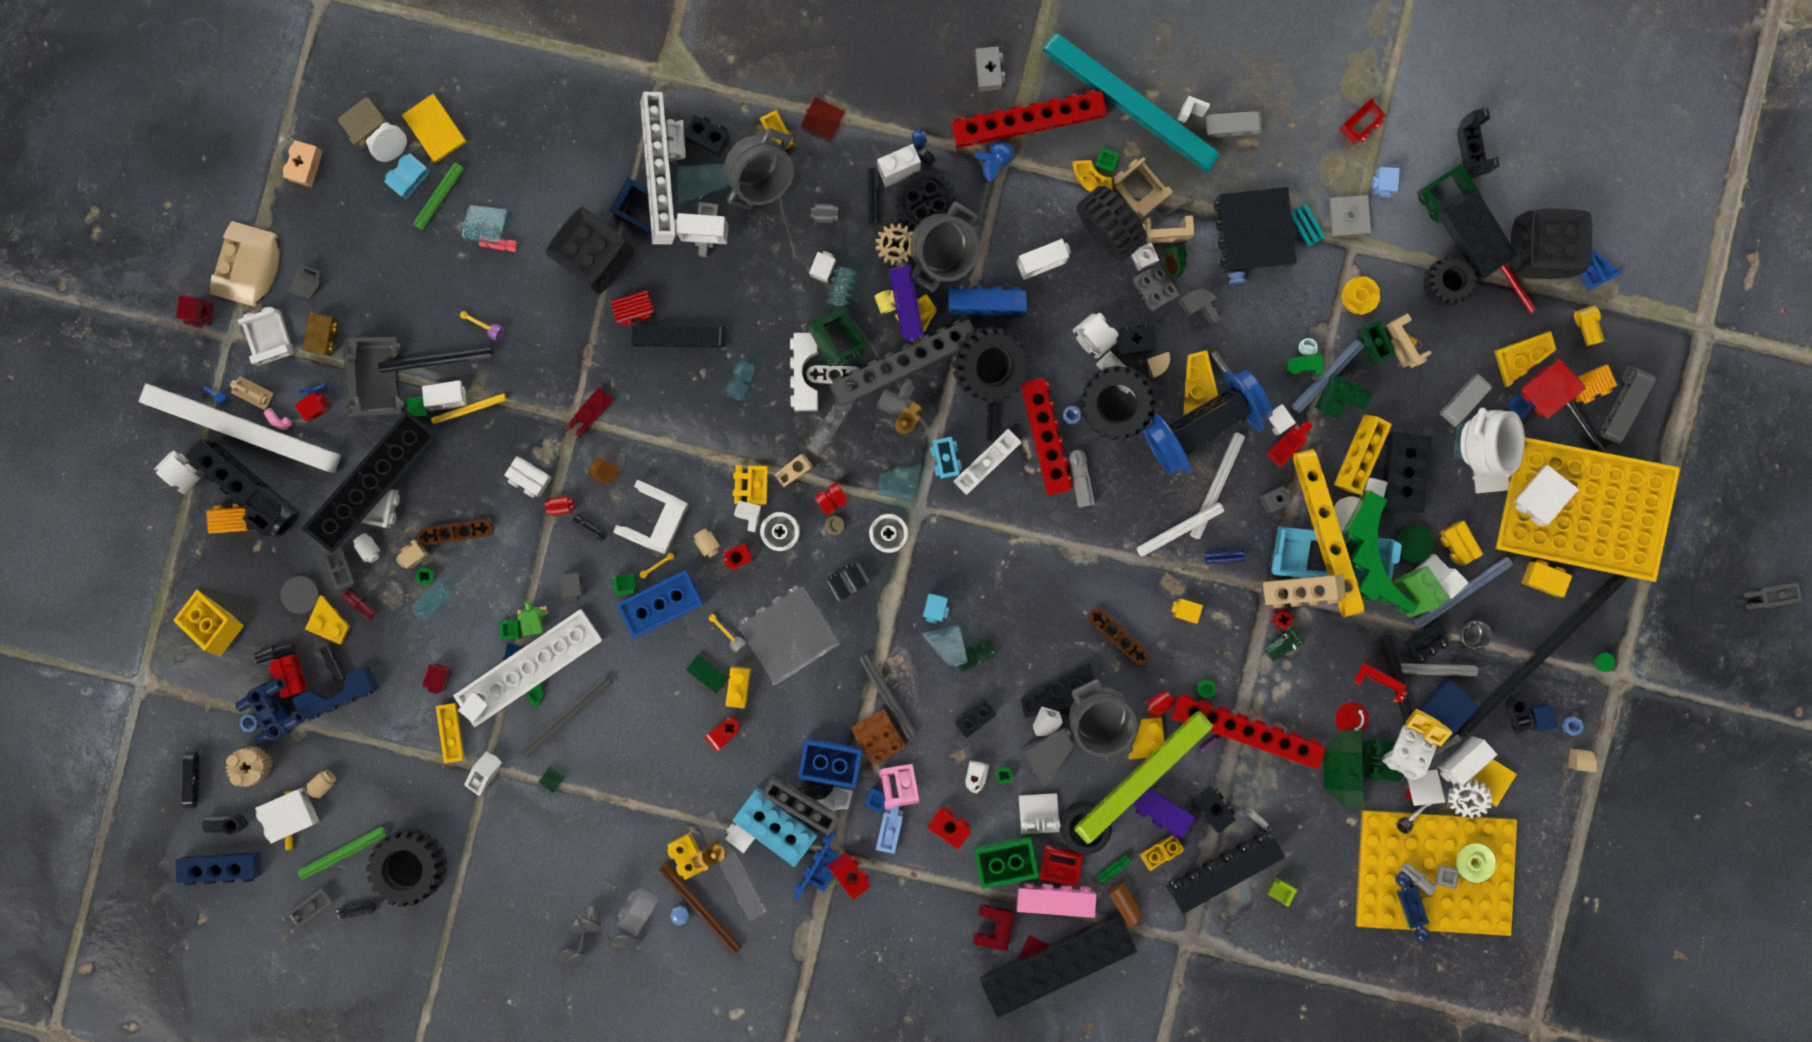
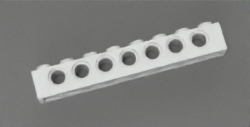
M643 92L640 106L652 244H672L675 237L663 93Z

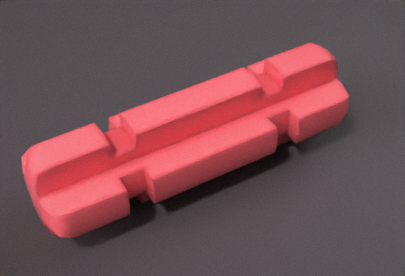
M480 236L479 245L481 247L488 248L489 246L490 248L507 249L513 252L517 250V242L513 240L507 241L506 239L489 238L488 236Z

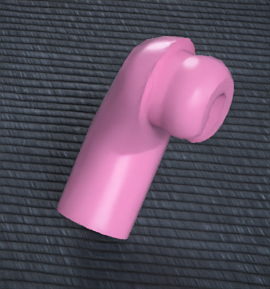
M272 408L264 411L265 417L272 426L281 430H287L292 425V421L287 417H284L282 420L279 419Z

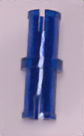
M1244 549L1205 552V564L1223 563V565H1226L1228 562H1245Z

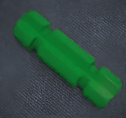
M1126 854L1119 857V861L1116 860L1106 867L1104 872L1101 871L1097 874L1096 877L1101 884H1105L1109 881L1108 878H1113L1123 870L1124 866L1127 867L1131 864V860Z

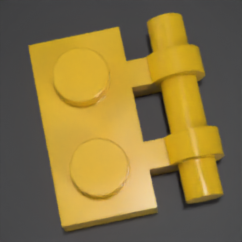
M735 465V473H733L735 490H733L732 494L734 496V504L742 501V496H747V503L767 505L768 466H748V473H743V466ZM743 479H748L747 490H742Z

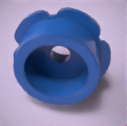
M917 129V131L912 132V140L915 147L921 146L923 148L924 143L927 142L924 131L921 132Z

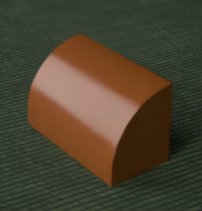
M1123 880L1107 889L1129 928L1142 919L1144 914Z

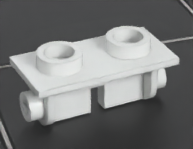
M668 119L665 123L666 137H668V159L670 162L685 159L684 120L674 122V120Z

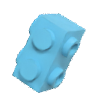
M952 437L933 440L930 451L931 456L936 457L937 464L934 465L935 475L940 476V479L959 476L962 466L960 459L956 460L955 452H958L956 441H952Z

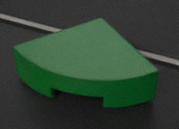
M542 682L525 693L534 708H537L544 698Z

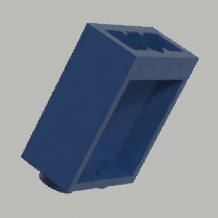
M627 177L609 211L612 215L652 235L651 221L647 226L623 213L635 188L648 195L647 187Z

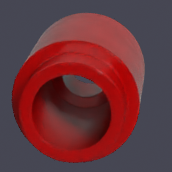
M569 495L558 496L545 500V509L547 515H552L553 517L572 514L575 504L573 498L570 499Z
M1167 691L1160 692L1146 703L1148 707L1145 709L1152 718L1154 716L1159 718L1172 708L1175 701Z

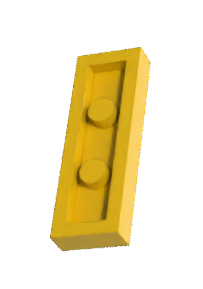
M457 703L436 706L444 763L465 760Z

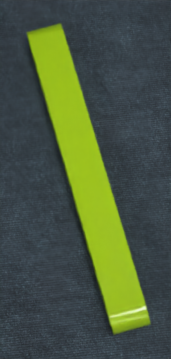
M1200 711L1191 716L1075 826L1074 830L1087 844L1091 843L1212 729L1213 725Z

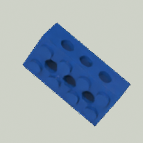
M684 570L616 604L632 639H635L705 603L689 570ZM677 590L682 593L680 601L674 598V593ZM659 599H662L665 603V607L662 610L657 607ZM642 607L647 610L646 618L640 616V609Z

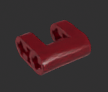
M980 904L978 915L996 920L994 934L989 935L976 932L974 933L972 943L981 947L1008 951L1016 912L1010 909Z

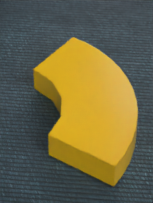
M1092 160L1072 162L1077 180L1087 191L1091 193L1098 186H1106L1113 191L1112 178L1099 174L1094 168Z

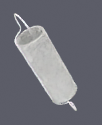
M1254 810L1250 812L1249 817L1260 827L1266 829L1269 824Z

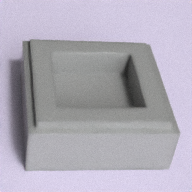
M1438 864L1435 884L1456 889L1459 875L1458 869Z

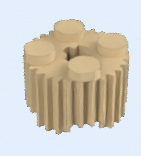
M255 746L236 750L226 760L228 765L226 766L228 769L226 772L228 773L227 776H230V782L235 786L239 785V787H250L261 783L270 774V768L273 766L271 764L273 760H270L272 757H269L268 753L265 754V750L262 751V748L258 749Z

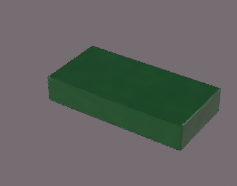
M699 654L686 669L715 694L728 679V677Z

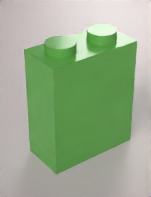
M1428 566L1400 575L1392 581L1393 585L1405 598L1418 606L1415 613L1407 612L1408 618L1437 609L1450 598Z

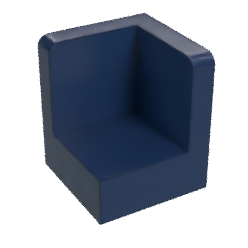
M1541 704L1530 707L1536 723V729L1533 731L1542 732L1558 727L1553 705Z

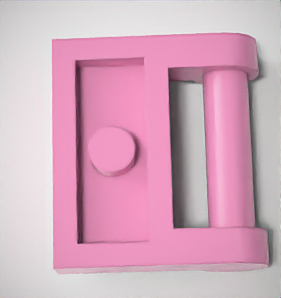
M913 764L884 768L878 771L883 783L886 800L884 801L885 809L919 803ZM895 775L899 797L895 799L892 796L889 776Z

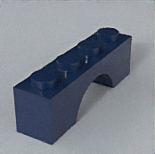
M366 667L346 675L343 690L334 698L326 697L317 690H312L292 700L297 712H300L304 719L308 718L309 721L319 718V713L323 711L330 713L338 709L337 705L344 703V706L356 702L355 698L358 696L365 698L372 695V690L377 689L378 686L370 667Z

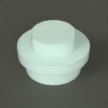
M1304 339L1300 342L1298 350L1305 356H1313L1318 351L1317 343L1313 339Z

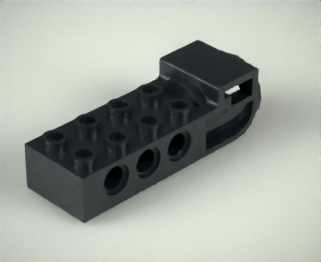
M199 439L185 456L193 468L196 470L200 469L205 473L204 477L213 483L216 482L223 493L226 495L230 494L235 498L233 501L237 505L246 508L247 513L243 520L261 535L283 536L298 520L300 516L298 510L216 441Z

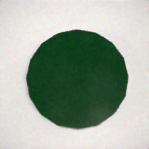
M1405 526L1397 534L1395 541L1402 546L1400 558L1407 562H1422L1430 557L1434 550L1433 535L1423 526Z

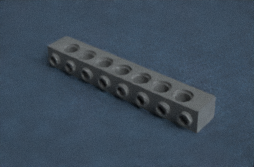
M959 319L952 323V327L948 329L942 327L935 331L936 335L931 337L929 335L923 336L918 340L919 343L915 345L909 343L901 347L902 351L896 354L892 351L884 355L885 359L879 362L875 359L867 363L868 367L862 370L859 367L850 371V375L845 378L839 376L833 379L830 389L839 407L841 408L954 354V351H958L960 348L958 346L960 340L965 341L966 334L974 333L970 320L963 321V319ZM956 333L959 336V341L951 340L950 334ZM939 341L942 344V349H935L933 342ZM917 349H922L925 352L924 358L916 355ZM899 358H906L908 365H900ZM884 365L889 366L891 373L884 374L881 367ZM867 373L872 374L874 381L867 382L864 379V375ZM854 382L857 385V389L854 391L849 390L847 383Z

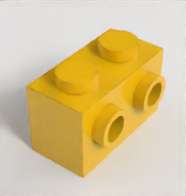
M691 832L671 841L667 845V852L670 858L674 859L677 863L676 870L680 877L683 876L686 880L704 871L703 867L696 869L692 858L697 856V852L700 849Z

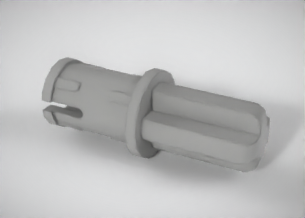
M1403 863L1400 870L1410 876L1413 885L1420 887L1427 895L1435 891L1436 885L1430 882L1423 872L1417 871L1409 863Z

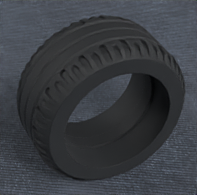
M1081 801L1071 805L1065 810L1060 821V832L1063 840L1070 849L1080 854H1092L1100 851L1107 845L1112 833V824H1110L1089 844L1077 842L1071 836L1069 830L1071 821L1082 812H1091L1097 806V804Z

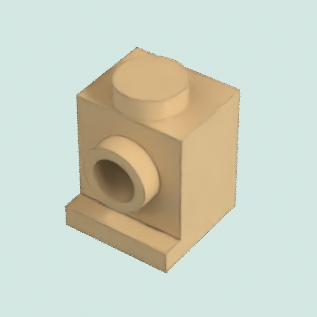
M412 540V546L409 544L400 550L402 553L397 556L396 560L402 568L411 569L430 556L418 540Z

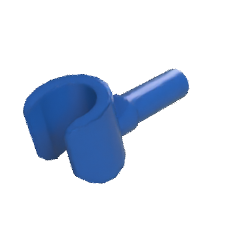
M322 384L311 389L300 388L298 393L306 392V396H308L312 392L316 393L327 388V385Z
M203 387V391L210 394L217 403L225 404L230 399L223 391L217 394L208 387Z

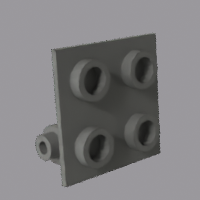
M1161 263L1132 279L1134 282L1132 284L1140 291L1138 294L1143 295L1141 299H1145L1144 302L1148 307L1147 309H1150L1151 312L1180 296Z

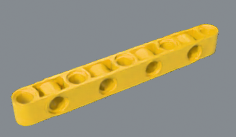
M1314 449L1293 454L1294 465L1328 575L1343 574L1344 584L1349 588V591L1345 592L1346 598L1339 599V603H1337L1340 613L1343 617L1363 613L1364 604L1317 454ZM1308 474L1313 475L1315 481H1310ZM1319 510L1325 512L1326 518L1320 516ZM1331 547L1337 550V555L1331 552Z

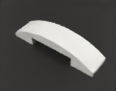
M1007 429L953 482L967 495L1022 442Z

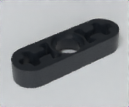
M186 752L183 757V808H196L198 805L200 757L197 752Z

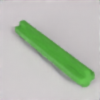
M458 163L453 164L413 224L422 230L427 225L464 171L461 165Z

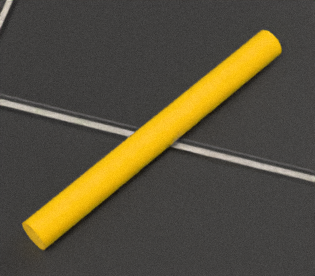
M505 393L432 417L431 420L435 425L506 401L507 398Z

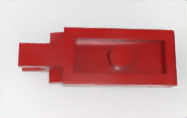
M1308 420L1300 427L1296 424L1265 455L1281 468L1307 441L1309 437L1307 432L1313 425Z

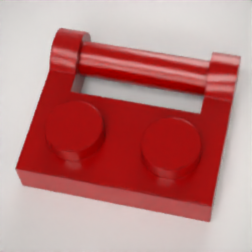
M1045 844L1039 879L1077 886L1083 854L1054 848L1049 844ZM1050 855L1075 859V865L1049 860Z

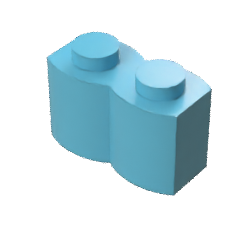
M410 153L399 159L397 168L390 170L386 174L384 181L405 200L430 173V170Z

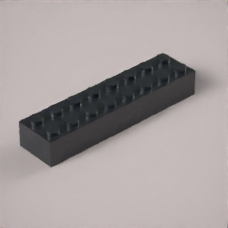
M406 411L301 529L333 554L434 441L437 435L410 412Z
M1117 912L981 976L980 981L997 1018L1138 951L1120 913Z

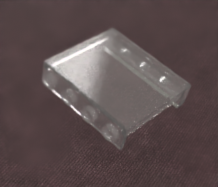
M796 585L789 589V595L784 598L781 595L771 601L773 605L768 608L765 606L755 611L756 616L751 619L747 616L739 621L740 626L737 627L771 678L770 681L773 686L840 644L804 586L799 588Z

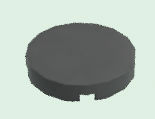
M306 576L290 578L284 583L280 592L283 606L288 611L296 614L312 611L320 596V588L317 583Z

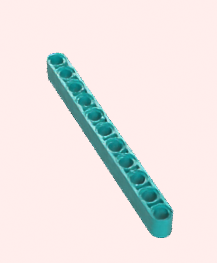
M1053 33L1043 46L1042 50L1047 56L1097 92L1102 91L1104 98L1203 171L1209 172L1220 158L1218 151L1061 35Z

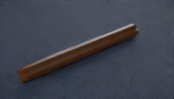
M664 863L659 868L661 874L733 954L737 953L741 949L740 943L668 863Z

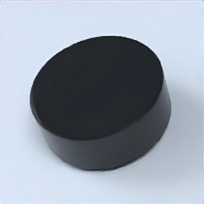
M920 148L917 152L919 159L926 165L931 166L934 163L935 157L927 149Z

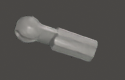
M1081 450L1072 451L1069 454L1068 462L1071 466L1077 506L1080 508L1095 505L1087 467V456Z

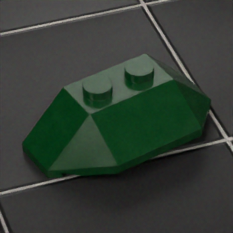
M1343 730L1326 747L1323 754L1324 789L1344 807L1365 808L1363 730Z

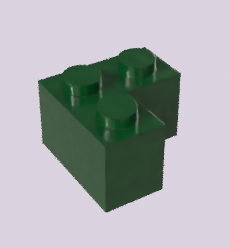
M1332 373L1314 408L1339 419L1347 402L1364 410L1373 393Z

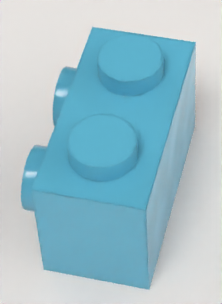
M928 593L923 611V617H926L925 620L937 624V621H942L943 617L947 618L949 606H946L948 598Z

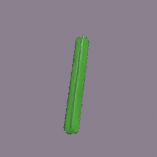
M379 827L300 869L298 875L302 880H305L385 838L387 832L383 827Z

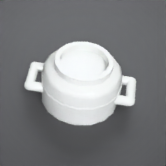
M1480 408L1478 413L1465 424L1462 430L1461 453L1465 463L1470 465L1478 474L1490 476L1504 475L1505 477H1510L1519 468L1525 447L1524 429L1519 415L1514 411H1487L1485 408Z

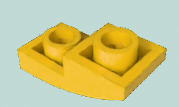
M1170 835L1150 846L1139 855L1148 870L1152 871L1165 861H1170L1182 853L1184 848L1178 838Z

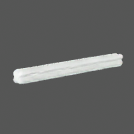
M1234 433L1200 512L1216 504L1245 439L1244 435ZM1208 521L1192 529L1190 536L1200 539Z

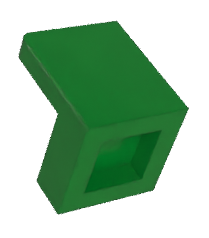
M635 574L612 577L615 596L638 592Z

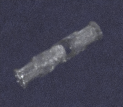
M847 384V388H848L849 390H851V391L856 390L854 387H852L851 385ZM837 401L834 403L830 412L815 432L814 439L809 446H806L807 450L820 457V452L826 443L829 444L841 423L852 409L853 402L841 408Z

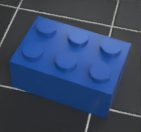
M806 737L798 778L855 789L863 749L861 747Z

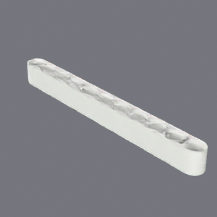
M146 383L138 401L331 473L336 472L342 456Z

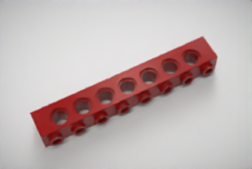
M1090 90L1085 92V95L1071 94L1061 100L1059 98H1052L1046 103L1033 102L1027 107L1018 105L1011 107V110L1008 111L998 109L988 115L979 113L969 119L960 117L955 119V122H952L951 129L955 148L959 149L1105 118L1107 113L1102 91ZM1085 103L1089 106V109L1082 110L1079 104ZM1062 107L1069 108L1070 113L1063 114L1060 109ZM1049 111L1052 116L1050 118L1043 117L1042 112ZM1031 115L1033 121L1026 122L1023 116ZM1012 119L1015 124L1008 126L1004 121ZM992 122L996 128L989 130L986 128V124ZM973 126L977 129V132L971 134L967 131V128Z
M1184 693L1182 697L1176 695L1169 717L1185 723L1191 717L1189 709L1192 706H1196L1197 710L1206 718L1209 713L1214 712L1216 718L1211 722L1213 727L1209 732L1314 769H1319L1326 749L1320 746V741L1312 738L1309 741L1303 740V735L1291 732V735L1284 733L1285 729L1273 725V728H1269L1266 726V722L1258 719L1252 722L1247 720L1248 716L1238 712L1235 716L1229 713V709L1221 706L1215 709L1211 707L1212 703L1204 700L1198 703L1193 701L1194 697ZM1228 719H1232L1234 722L1233 727L1230 729L1225 727V722ZM1250 725L1252 728L1251 733L1244 735V728ZM1269 732L1270 738L1263 742L1262 734ZM1287 738V746L1281 748L1280 741ZM1301 745L1306 746V751L1303 754L1298 753V748Z

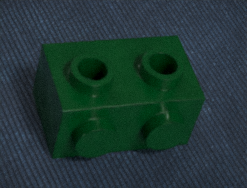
M1380 320L1356 331L1372 365L1396 355L1394 346L1389 341L1386 329Z

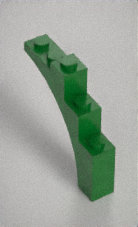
M1371 490L1365 491L1343 530L1347 534L1346 537L1354 542L1359 541L1350 557V561L1354 569L1360 572L1365 571L1358 583L1361 598L1369 602V600L1376 601L1379 596L1381 602L1388 605L1392 603L1397 606L1396 610L1403 614H1407V612L1415 613L1418 606L1405 598L1393 585L1380 559L1378 526L1387 499Z

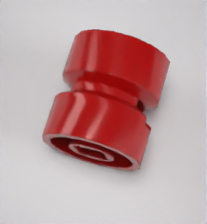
M837 482L827 487V492L821 491L814 496L827 517L836 512L837 506L841 508L849 503Z

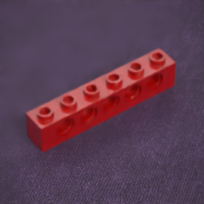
M1044 378L1025 382V384L1021 383L1022 396L1046 495L1050 496L1070 491V486H1073L1071 475H1067L1066 472L1068 461L1066 456L1063 457L1061 449H1064L1062 438H1058L1057 435L1059 424L1057 419L1053 418L1054 404L1048 398V393H1050L1049 383L1045 382ZM1041 395L1043 403L1040 405L1035 404L1033 397ZM1038 414H1046L1048 421L1040 423L1037 418ZM1044 432L1051 433L1052 440L1050 442H1045L1042 439ZM1049 450H1053L1057 454L1054 461L1047 458ZM1053 469L1060 470V479L1052 478L1051 472Z

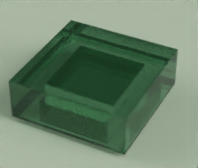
M549 766L538 782L552 793H555L566 776L552 766Z

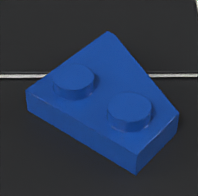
M1593 249L1588 270L1580 274L1587 291L1623 274L1622 270L1614 268L1609 264L1610 261L1599 256Z

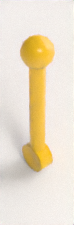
M668 553L667 557L646 571H641L640 577L646 578L657 567L668 560H673L674 554Z

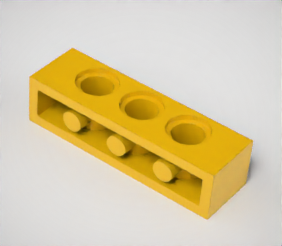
M1363 415L1335 480V486L1347 492L1362 495L1391 428V423L1377 416Z

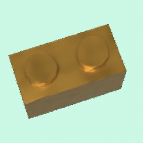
M309 313L302 350L331 357L336 347L334 340L335 335L339 332V320L330 316Z

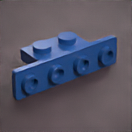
M833 829L829 835H825L822 841L825 843L821 850L817 849L812 858L815 862L812 867L807 866L803 873L805 879L802 883L798 882L793 891L795 893V900L799 899L807 883L822 891H825L834 876L827 865L840 856V854L828 848L836 835V830Z

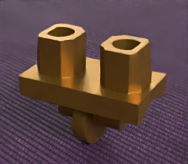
M915 402L909 408L904 407L896 420L895 430L902 435L912 432L921 418L919 413L922 407Z
M717 840L697 852V856L693 857L692 861L696 869L703 867L705 871L725 859L727 852L725 847Z

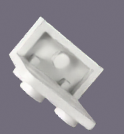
M1404 725L1401 728L1393 750L1384 754L1382 762L1387 764L1390 769L1403 773L1406 778L1417 780L1426 775L1437 744L1425 740L1422 733Z

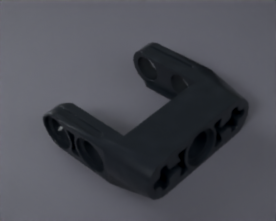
M1482 108L1471 112L1461 120L1457 129L1463 167L1470 178L1488 174L1500 166L1498 157L1487 160L1480 128L1482 124L1490 119L1489 108ZM1469 145L1475 148V153L1470 151Z

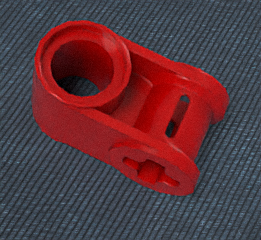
M729 717L704 737L715 752L719 751L736 735L740 729L739 720L735 717ZM728 724H734V728L728 730Z

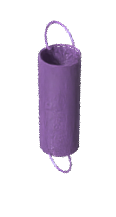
M1214 736L1198 749L1204 754L1219 741Z

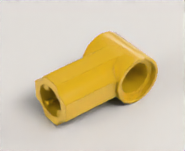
M1595 305L1574 312V320L1577 326L1581 327L1586 346L1605 341L1599 324L1601 319L1600 311Z

